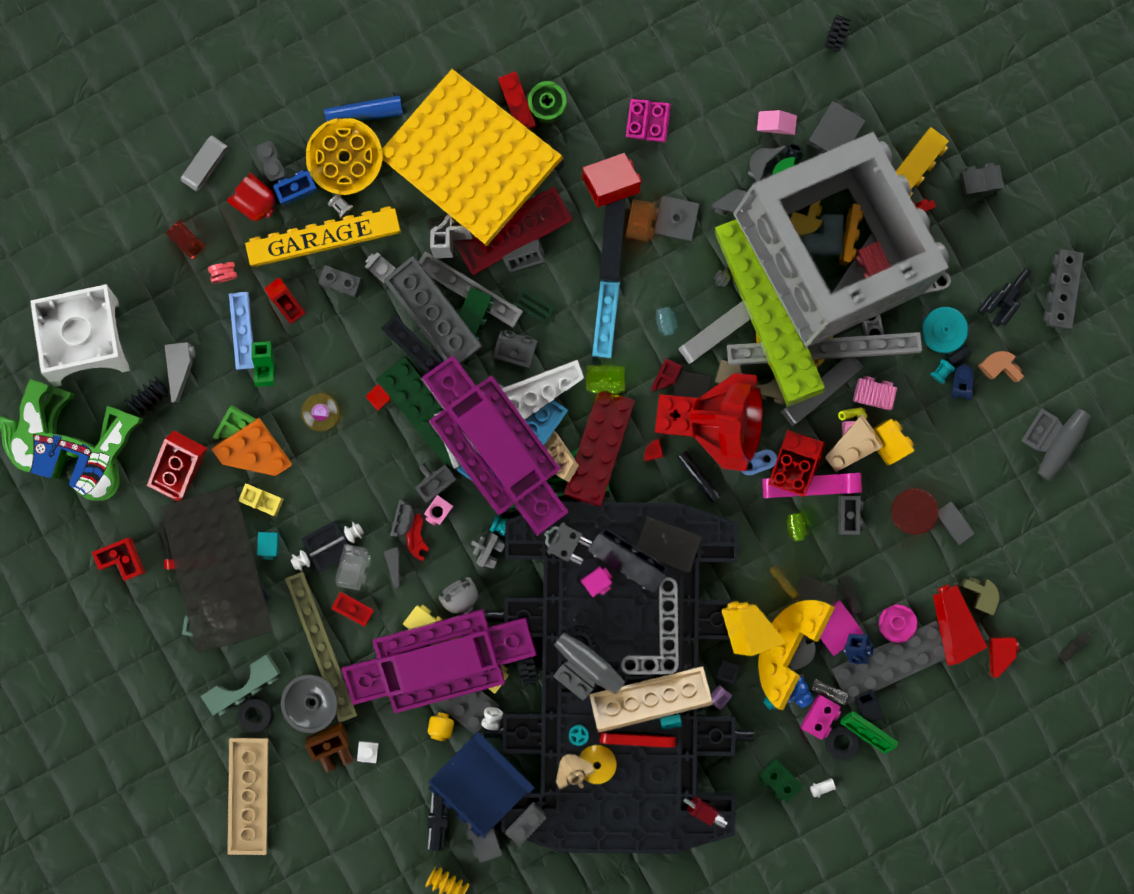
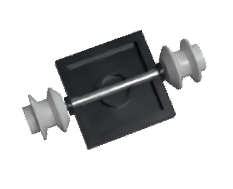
M335 520L303 537L301 540L308 553L306 554V552L300 550V555L295 556L292 554L293 559H291V563L296 570L302 571V566L310 567V560L312 559L320 573L353 555L347 540L355 543V538L359 537L362 539L361 535L364 532L359 523L355 525L352 522V527L348 528L345 526L344 533H342Z

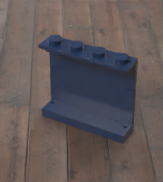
M478 731L428 781L431 785L429 787L430 791L436 796L440 794L445 799L443 803L450 810L454 808L458 812L456 816L464 824L468 822L472 826L470 830L478 838L482 836L484 839L486 834L527 792L530 793L534 789V786Z

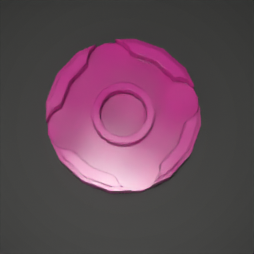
M892 605L886 608L880 615L879 629L884 638L890 642H907L914 636L917 630V619L914 612L905 605Z

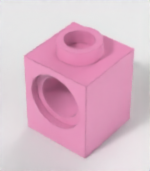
M437 495L424 513L427 516L425 520L434 526L436 523L441 525L454 506ZM440 506L443 509L441 517L433 515L434 507Z

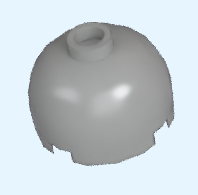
M465 578V582L458 580L442 591L444 594L442 597L439 595L438 598L447 611L456 614H466L473 610V605L478 598V591L471 578Z

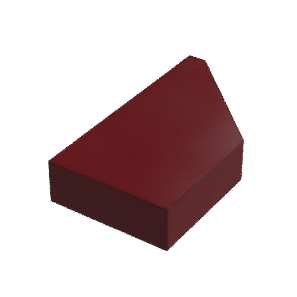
M665 358L650 390L655 392L676 384L683 366Z

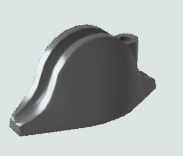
M781 146L776 149L762 148L757 150L750 159L748 175L754 178L756 183L772 176L775 166L783 160L788 148Z

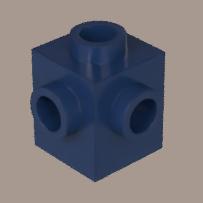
M849 634L844 646V654L847 655L849 663L868 664L874 652L868 635Z

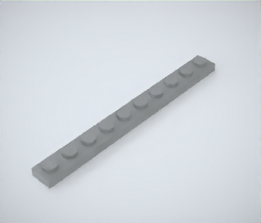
M920 332L827 338L808 347L813 360L922 352ZM761 343L727 345L728 366L769 363Z

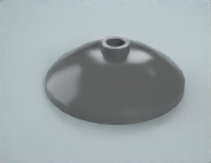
M303 675L292 680L284 689L281 698V709L284 718L293 728L305 733H314L325 729L334 720L338 710V699L334 688L328 681L316 675ZM311 699L316 701L315 705L311 704Z

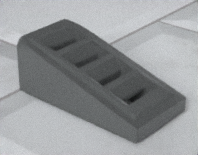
M539 239L503 256V260L509 272H513L545 262V253Z
M396 547L383 553L395 588H398L401 584L400 549Z

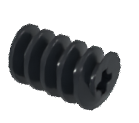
M154 376L155 382L150 379L148 380L149 387L145 384L142 385L143 392L139 389L136 390L137 397L133 394L130 395L132 401L125 399V402L135 414L144 416L145 412L143 409L150 411L149 404L156 406V400H163L161 394L164 396L169 395L166 387L156 376Z

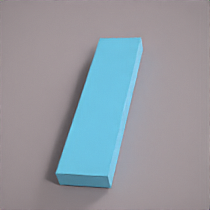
M600 281L593 357L611 358L620 282Z

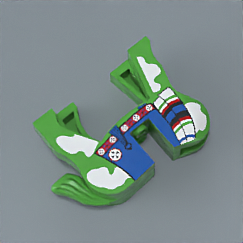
M29 379L19 407V423L8 417L0 416L2 444L7 456L20 470L56 479L60 478L67 456L78 457L69 485L88 500L103 501L111 498L117 492L120 485L117 456L127 444L132 431L142 423L143 418L107 406L100 441L96 446L74 437L57 435L58 416L65 405L74 398L75 394Z

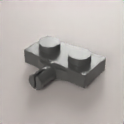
M424 463L419 469L425 475V478L415 489L427 503L457 479L446 465L431 472L426 463Z

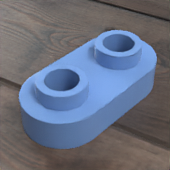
M768 449L757 452L752 462H750L752 468L741 472L745 475H754L772 468L777 461V456L772 450ZM766 455L770 457V461L768 463H765L763 461V458Z

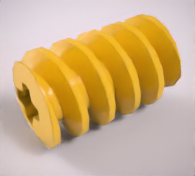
M436 866L425 885L427 888L432 884L433 892L439 888V894L444 892L446 894H465L469 887V883L462 886V879L455 882V875L449 879L448 871L442 874V867L436 871Z

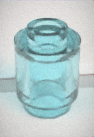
M671 307L655 310L659 333H663L664 336L674 334V330L678 329L674 311H671Z

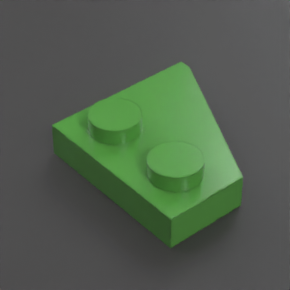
M231 405L213 438H228L256 419Z

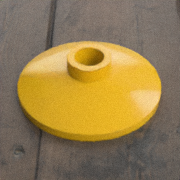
M589 746L579 756L591 763L592 766L595 762H600L601 764L599 769L594 768L595 772L587 776L584 773V779L589 783H605L612 778L616 771V758L612 751L605 746Z

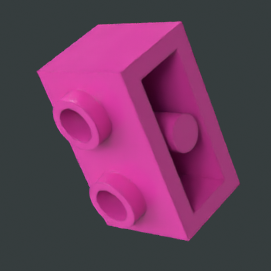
M599 566L581 579V582L592 597H594L598 593L603 595L611 589L609 585L612 584L610 581L612 576L606 568L601 569Z
M817 694L800 728L821 740L823 737L827 738L832 729L830 727L832 721H836L841 713L839 710L841 706Z

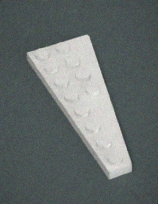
M578 360L504 387L502 390L521 416L526 419L541 407L554 400L558 395L584 379ZM462 431V433L464 434V436L467 438V440H468V441L470 442V444L473 446V444L471 443V441L468 439V437H467V436L465 435V433ZM446 446L453 468L459 467L460 463Z

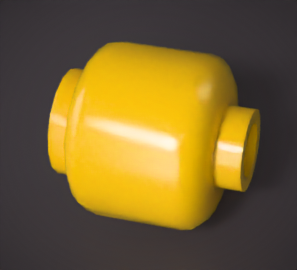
M438 712L437 716H431L427 731L431 735V739L446 742V739L452 736L454 721L449 718V714Z

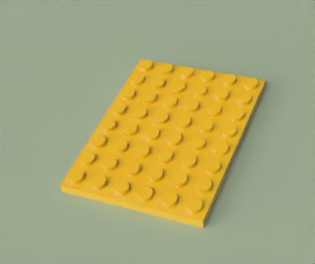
M453 69L449 71L382 148L383 161L486 246L563 159L562 155Z

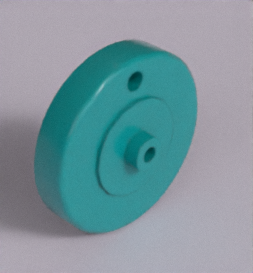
M937 308L924 318L921 326L922 338L925 344L935 352H953L959 349L967 339V321L962 313L954 308Z

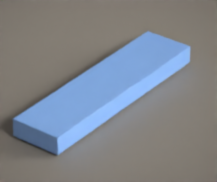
M249 292L229 293L236 370L252 369L254 366L251 359V343H254Z

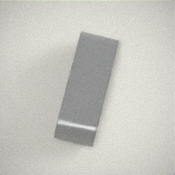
M211 135L182 175L181 181L198 192L227 152L228 146Z

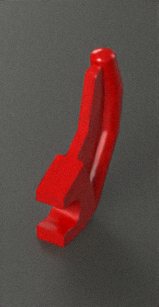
M417 513L414 516L411 530L406 534V542L410 553L415 558L423 561L424 557L420 556L419 552L421 549L428 552L429 548L420 534L423 525L422 515Z

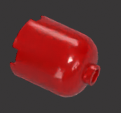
M251 172L236 187L234 195L230 196L227 200L230 205L252 221H260L265 216L269 218L275 211L273 208L276 202L275 194Z

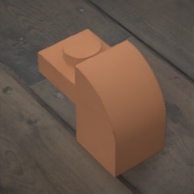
M999 351L990 354L978 365L990 380L994 379L1002 370L1014 382H1018L1024 377L1021 373L1022 369L1017 364L1011 363L1016 356L1009 352Z

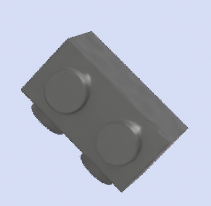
M838 496V534L860 535V531L863 530V520L860 519V512L863 511V500H860V496Z

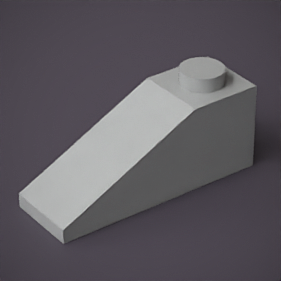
M188 342L165 345L172 403H179L193 364V358H195L194 346L191 347V343Z

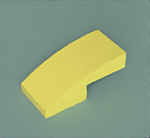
M245 483L238 501L277 517L284 499Z

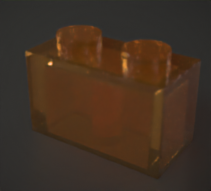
M632 200L625 239L648 243L649 239H653L654 228L651 227L652 220H656L658 209H655V203Z

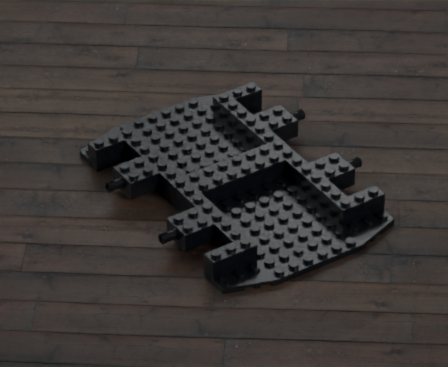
M562 502L568 513L539 535L534 533L522 515L505 520V559L544 560L543 597H505L503 611L485 610V616H493L486 617L487 622L506 623L526 617L531 636L543 637L542 713L504 712L503 725L500 726V729L488 730L484 728L485 738H501L503 740V753L541 754V790L533 789L530 793L527 792L501 819V832L506 834V830L532 803H535L546 814V820H543V823H540L535 832H532V835L527 837V841L550 848L559 853L678 854L691 848H697L710 842L734 836L735 794L733 792H697V756H735V743L737 741L754 742L753 736H746L754 735V729H737L736 717L734 715H697V709L674 714H680L682 727L662 730L661 719L656 718L603 731L675 736L676 747L600 743L601 732L598 733L590 696L588 695L584 700L580 699L553 677L561 665L568 661L554 644L569 629L584 627L591 631L595 637V653L609 663L625 681L623 686L670 675L627 674L621 667L622 659L629 655H660L659 586L654 593L643 589L639 583L626 578L623 573L612 569L603 560L595 558L588 551L590 547L579 542L573 554L583 558L581 565L570 559L566 561L552 553L548 554L546 551L548 546L546 545V536L544 534L546 530L550 531L552 527H558L561 522H564L566 526L582 533V537L593 543L602 527L605 526L669 567L665 577H670L677 583L678 669L674 673L698 668V639H730L721 609L728 607V603L737 600L699 599V562H738V523L681 503L602 502L601 507L586 502ZM555 529L552 533L548 534L549 544L557 529ZM574 532L570 534V538L575 537ZM566 550L561 552L562 556L566 555ZM599 566L601 569L606 568L612 576L610 579L612 584L609 585L611 589L603 595L598 593L592 597L581 582V579ZM671 581L663 583L664 591L669 592L673 589ZM670 600L663 603L665 611H670L674 607L673 602ZM666 620L663 623L665 630L669 631L674 627L672 620ZM575 638L586 645V641L583 638ZM670 639L666 640L663 644L664 649L671 650L674 647V642ZM651 659L646 660L644 663V667L647 670H651L655 666V662ZM667 659L664 662L665 669L669 670L674 667L672 659ZM627 660L624 666L627 670H632L636 664L633 660ZM596 684L595 688L590 692V694L605 691L607 689ZM575 725H582L588 731V740L581 746L574 745L569 739V731ZM592 745H602L612 751L616 758V771L610 780L602 784H592L584 779L582 781L583 788H580L578 784L573 785L567 781L569 785L559 789L556 780L560 761L565 755L572 754L579 757L584 749ZM595 762L593 766L599 769L601 764L600 762ZM696 796L713 806L718 811V815L727 822L726 827L723 828L716 823L710 826L697 817L690 815L687 809L689 805L684 802V799L692 801L693 797Z

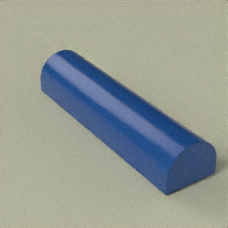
M400 95L324 109L326 122L342 118L367 122L403 115Z

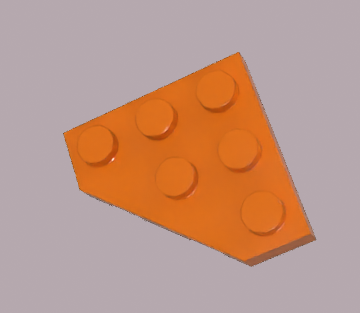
M257 418L212 448V451L222 465L276 476L292 465L260 418Z

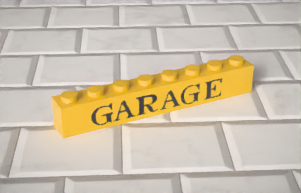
M384 207L377 213L366 211L361 213L362 216L354 218V215L343 217V220L335 222V219L325 221L324 225L317 226V224L305 226L306 229L299 231L298 228L287 230L286 234L280 235L279 232L268 234V238L261 239V237L249 239L250 242L245 243L250 266L257 267L399 234L401 229L396 209Z

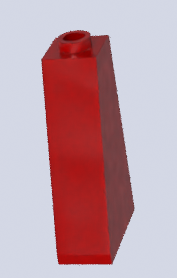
M946 584L938 588L939 592L933 595L946 662L950 666L959 664L987 648V645L958 586L949 587Z

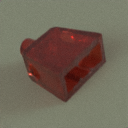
M178 220L166 232L191 259L206 247L182 220Z

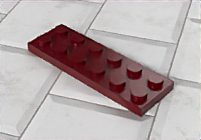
M552 187L525 202L488 246L474 235L472 239L456 240L454 243L472 276L503 260V256L534 240L543 238L572 222L573 219L555 187Z
M598 389L575 458L579 466L570 482L567 483L564 496L601 507L635 400Z

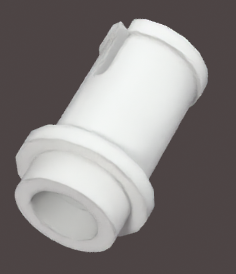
M832 778L818 784L813 783V786H810L813 797L818 798L824 793L836 790Z

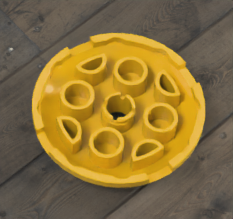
M333 119L322 124L315 130L307 144L306 164L311 177L320 187L334 194L349 195L364 190L376 179L382 166L383 154L378 137L370 127L355 119ZM343 153H349L350 155L349 160L346 162L340 161V156Z

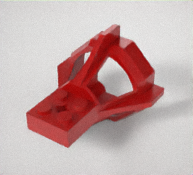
M734 373L698 398L659 394L655 433L694 437L723 469L746 471L748 461L752 462L761 438L764 410L761 389L757 387L758 377L756 375ZM678 412L681 414V417L677 418L676 421L675 414Z

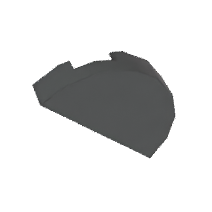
M399 499L390 534L392 537H401L407 534L414 523L413 508L402 499Z

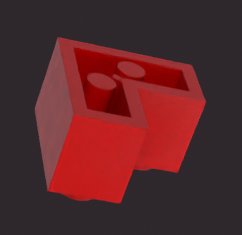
M132 537L91 552L98 570H104L117 564L124 581L146 573Z

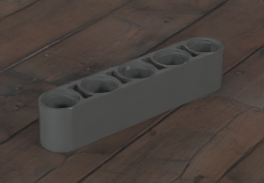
M857 357L843 358L821 377L825 387L824 393L789 407L786 406L781 411V414L793 427L859 372L864 365Z

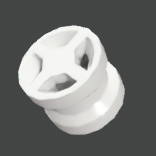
M495 707L486 708L484 710L485 718L482 719L481 723L482 726L488 730L500 729V720L503 717V712Z

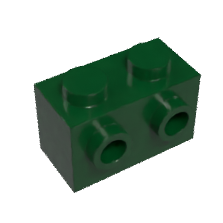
M775 757L758 773L761 776L759 781L766 788L771 786L775 790L773 795L780 802L784 799L788 803L803 788V785Z

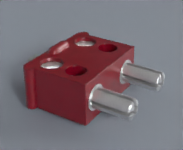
M696 796L693 797L692 801L684 799V802L689 805L687 809L690 815L697 817L710 826L716 823L723 828L726 827L727 822L718 815V811L713 806Z

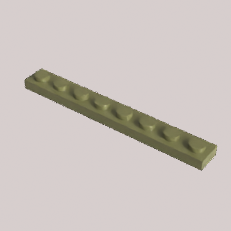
M301 572L285 578L321 676L331 684L336 692L338 699L336 715L339 723L358 716L355 706L352 705L345 679L305 573Z

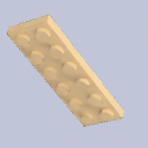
M703 667L622 686L616 694L609 690L589 694L598 733L713 705Z
M229 738L228 855H267L269 738Z

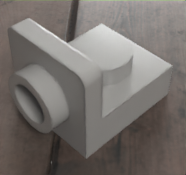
M378 252L375 255L372 253L365 261L367 263L365 267L383 283H385L384 279L396 270Z

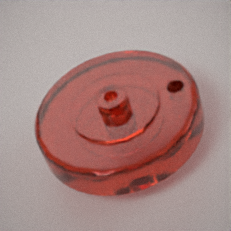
M908 489L901 492L893 501L891 515L895 525L901 531L917 535L925 533L933 527L938 517V506L935 499L928 492L921 489Z

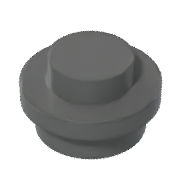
M728 269L719 270L715 275L714 279L717 286L725 287L729 282L731 273H729Z

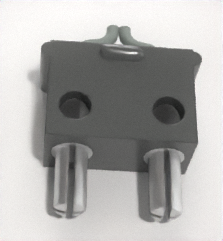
M561 522L558 527H552L550 531L546 530L544 534L546 536L545 542L548 546L546 550L548 554L552 553L566 561L570 559L579 565L582 564L583 558L573 554L576 545L579 542L587 547L591 546L580 539L592 544V541L582 537V533L566 526L564 522ZM555 529H557L549 544L548 534L552 533ZM574 532L575 537L570 538V534ZM566 550V555L562 556L561 552Z

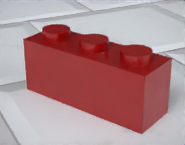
M516 71L499 77L498 80L511 116L530 131L537 129Z

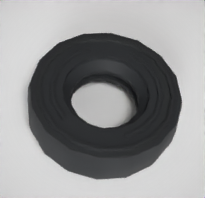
M251 698L244 701L238 711L240 725L246 731L252 733L265 730L273 718L270 705L260 698ZM258 708L261 710L262 719L259 722L254 723L249 720L248 712L250 709Z
M843 725L832 728L825 739L826 750L832 757L838 760L850 759L859 750V736ZM841 735L848 737L850 741L849 747L845 750H839L835 746L836 738Z

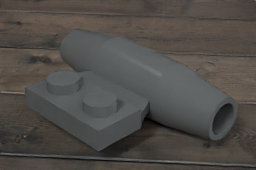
M1041 408L1021 442L1036 451L1046 452L1037 473L1039 476L1051 481L1067 464L1085 434L1092 417L1090 414L1077 409L1067 422L1062 425L1057 417Z
M563 633L554 644L568 661L561 665L553 677L580 699L584 700L595 688L596 684L614 694L624 685L625 681L611 665L582 642Z

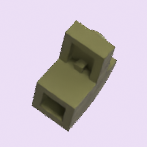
M969 577V580L963 579L960 586L978 593L972 607L994 615L999 603L997 587L987 579H983L981 585H979V580Z

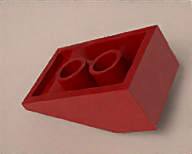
M173 431L163 441L147 486L181 503L202 464L208 448Z

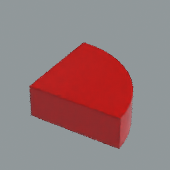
M659 439L652 441L647 446L644 453V461L663 457Z

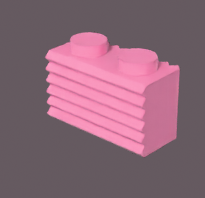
M868 376L858 379L853 402L889 411L892 410L897 392V387H893L894 383L882 381V384L874 382L875 378Z

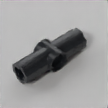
M433 793L431 794V811H429L428 849L444 851L449 813L447 812V806L443 803L445 799L440 794L436 796Z

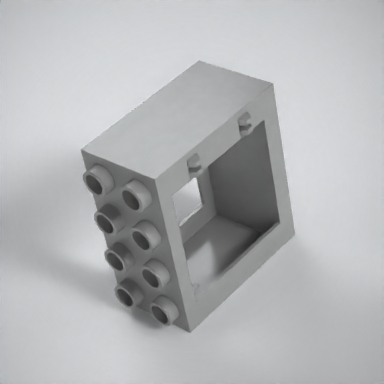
M874 132L752 184L733 213L806 348L924 294L949 268L947 265L949 256L946 248L940 242H934L928 231L930 222L927 214L921 208H915L909 197L911 195V188L908 180L903 175H897L891 165L892 153L889 146L884 141L879 142ZM848 189L855 204L861 205L860 210L863 211V218L876 242H880L891 267L830 295L787 215ZM859 291L860 294L852 299L850 295Z

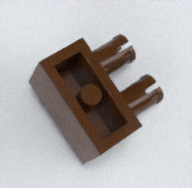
M342 722L306 737L305 746L312 761L320 759L326 773L330 772L329 769L333 771L336 768L330 756L333 753H338L343 765H347V761L349 764L354 761L348 749L350 738Z

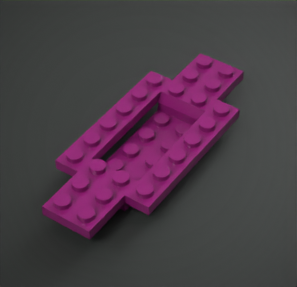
M452 355L421 378L444 409L430 419L429 423L497 515H500L514 504L534 533L539 535L568 513V510L546 482L547 479L561 470V468L492 375L475 386ZM462 431L465 433V435H466V436L468 437V439L471 441V443L473 444V446L470 444V442H469V441L467 440V438L464 436V434L462 433ZM479 454H480V455L482 456V458L485 460V462L487 463V465H486V464L484 463V461L481 459V457L479 456ZM493 473L496 475V477L499 479V481L502 483V485H503L504 487L501 486V484H500V483L498 482V480L495 478V476L493 475Z
M484 609L375 638L372 642L377 658L344 666L341 669L352 705L387 696L390 697L395 714L505 684V679L500 665L533 657L537 653L526 617L489 627ZM469 634L468 636L460 637V638H457V639L449 640V641H446V642L438 643V644H435V645L427 646V647L420 648V649H416V650H413V651L401 653V652H404V651L412 650V649H415V648L423 647V646H426V645L434 644V643H437V642H441V641H445V640H448V639H452V638H456V637H459V636H463V635Z

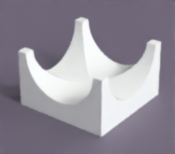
M107 284L30 301L41 373L54 387L61 386V380L65 376L84 369L113 368L121 372L130 371L129 364L121 348L116 327L115 308L119 307V302Z

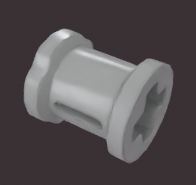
M336 194L328 202V205L332 206L339 213L340 218L346 216L353 208L339 194Z

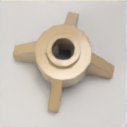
M568 754L560 761L556 782L559 789L568 786L567 781L573 785L578 784L580 788H583L584 773L587 776L595 772L592 764L577 755Z

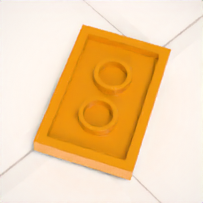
M853 204L848 209L838 265L846 266L855 259L856 248L853 247L854 243L858 241L860 233L857 225L861 222L863 211L860 210L861 205Z

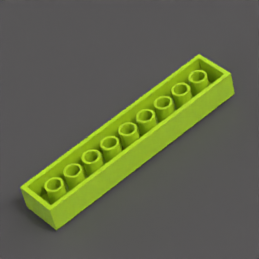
M733 220L715 227L716 238L787 407L824 393L825 387L808 347H805L738 221Z

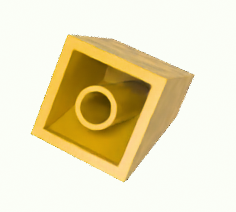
M735 601L728 603V607L721 609L734 654L754 656L785 643L782 636L756 605Z

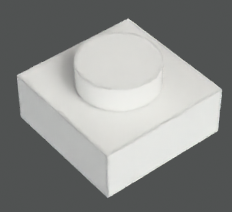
M359 741L357 761L376 763L379 743Z

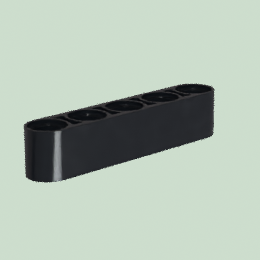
M626 198L606 205L599 279L601 282H619Z

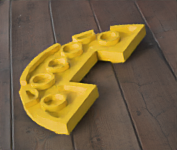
M817 600L800 601L784 609L771 623L782 636L785 643L759 653L758 669L765 695L776 708L784 709L800 678V675L789 669L788 666L803 636L806 635L818 642L835 609L834 606Z

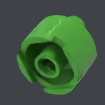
M551 81L540 82L529 93L528 105L534 119L541 123H553L564 115L566 110V94L556 83ZM545 99H549V102H551L550 106L544 104Z

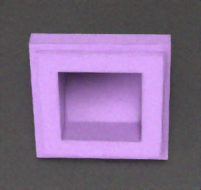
M720 685L711 694L713 705L719 710L732 697Z

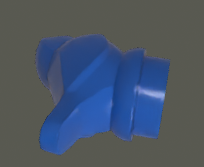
M798 674L800 678L787 703L796 701L797 705L804 708L813 701L811 692L808 691V685L804 681L803 674Z

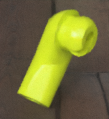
M861 407L840 411L838 417L840 420L853 417L858 419L862 414L866 419L868 415L866 410Z

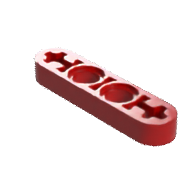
M601 732L600 743L676 747V737Z

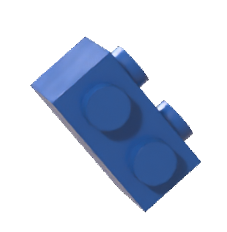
M305 170L297 172L290 179H281L273 186L283 206L318 192L310 172H305Z

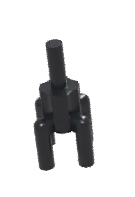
M1024 269L1013 284L1006 283L998 292H991L978 309V313L984 315L987 311L991 314L998 306L1002 310L992 321V325L998 327L1000 324L1006 326L1020 307L1019 303L1016 302L1021 296L1019 288L1030 275V272Z

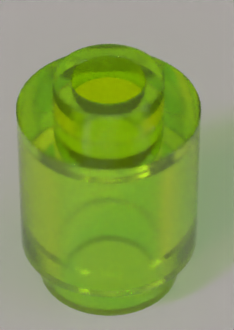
M803 514L787 515L788 520H786L789 538H793V541L805 540L804 536L808 535Z

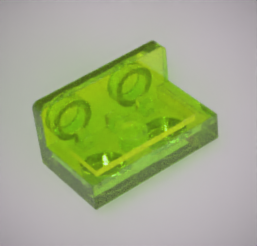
M587 365L586 391L591 393H600L601 391L620 393L625 391V367Z

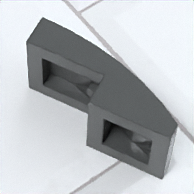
M949 502L936 512L937 517L959 546L975 535L952 502Z

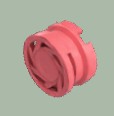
M234 262L220 263L208 267V271L212 276L210 278L211 283H221L236 279L237 273L234 272Z

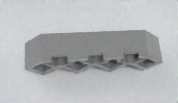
M447 215L445 220L438 227L435 226L430 232V249L433 257L452 258L453 240L472 239L473 234L450 215Z

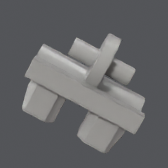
M491 532L484 546L486 538L482 536L478 543L475 541L471 543L475 546L473 554L478 556L480 550H482L476 561V564L481 567L494 568L498 559L489 554L492 548L502 552L505 543L496 534Z

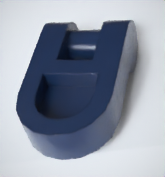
M960 365L955 369L951 398L964 397L965 400H971L974 372L970 366ZM959 384H964L965 390L959 389Z

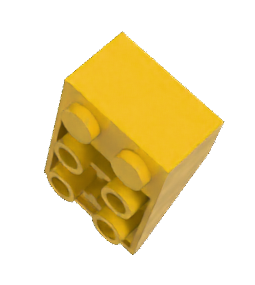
M896 420L883 421L873 428L884 443L883 447L876 451L886 465H891L915 451L912 448L914 443L908 436L904 437L901 432L903 429Z

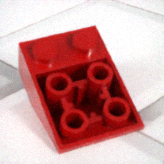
M787 430L768 485L805 497L826 447L825 443Z

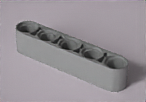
M740 302L678 348L689 364L750 320L744 302Z

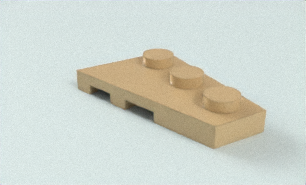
M861 414L842 438L826 454L825 458L835 472H838L882 448L884 443Z
M554 430L544 447L561 468L555 475L570 482L579 465Z

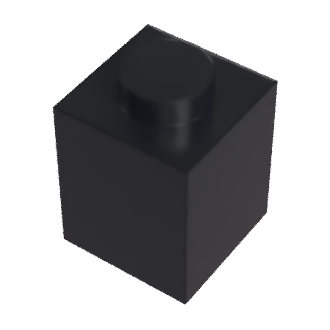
M872 689L854 697L859 712L864 719L871 723L884 717L878 699Z

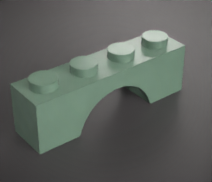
M268 653L250 664V678L243 688L231 690L219 684L201 695V698L212 715L218 713L220 716L229 710L228 706L232 703L238 705L246 700L244 697L246 694L251 693L254 695L262 690L260 686L265 682L269 685L278 679L277 675L281 672Z

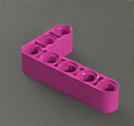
M861 473L814 476L806 496L862 492ZM762 479L763 498L800 496L768 485L770 479Z

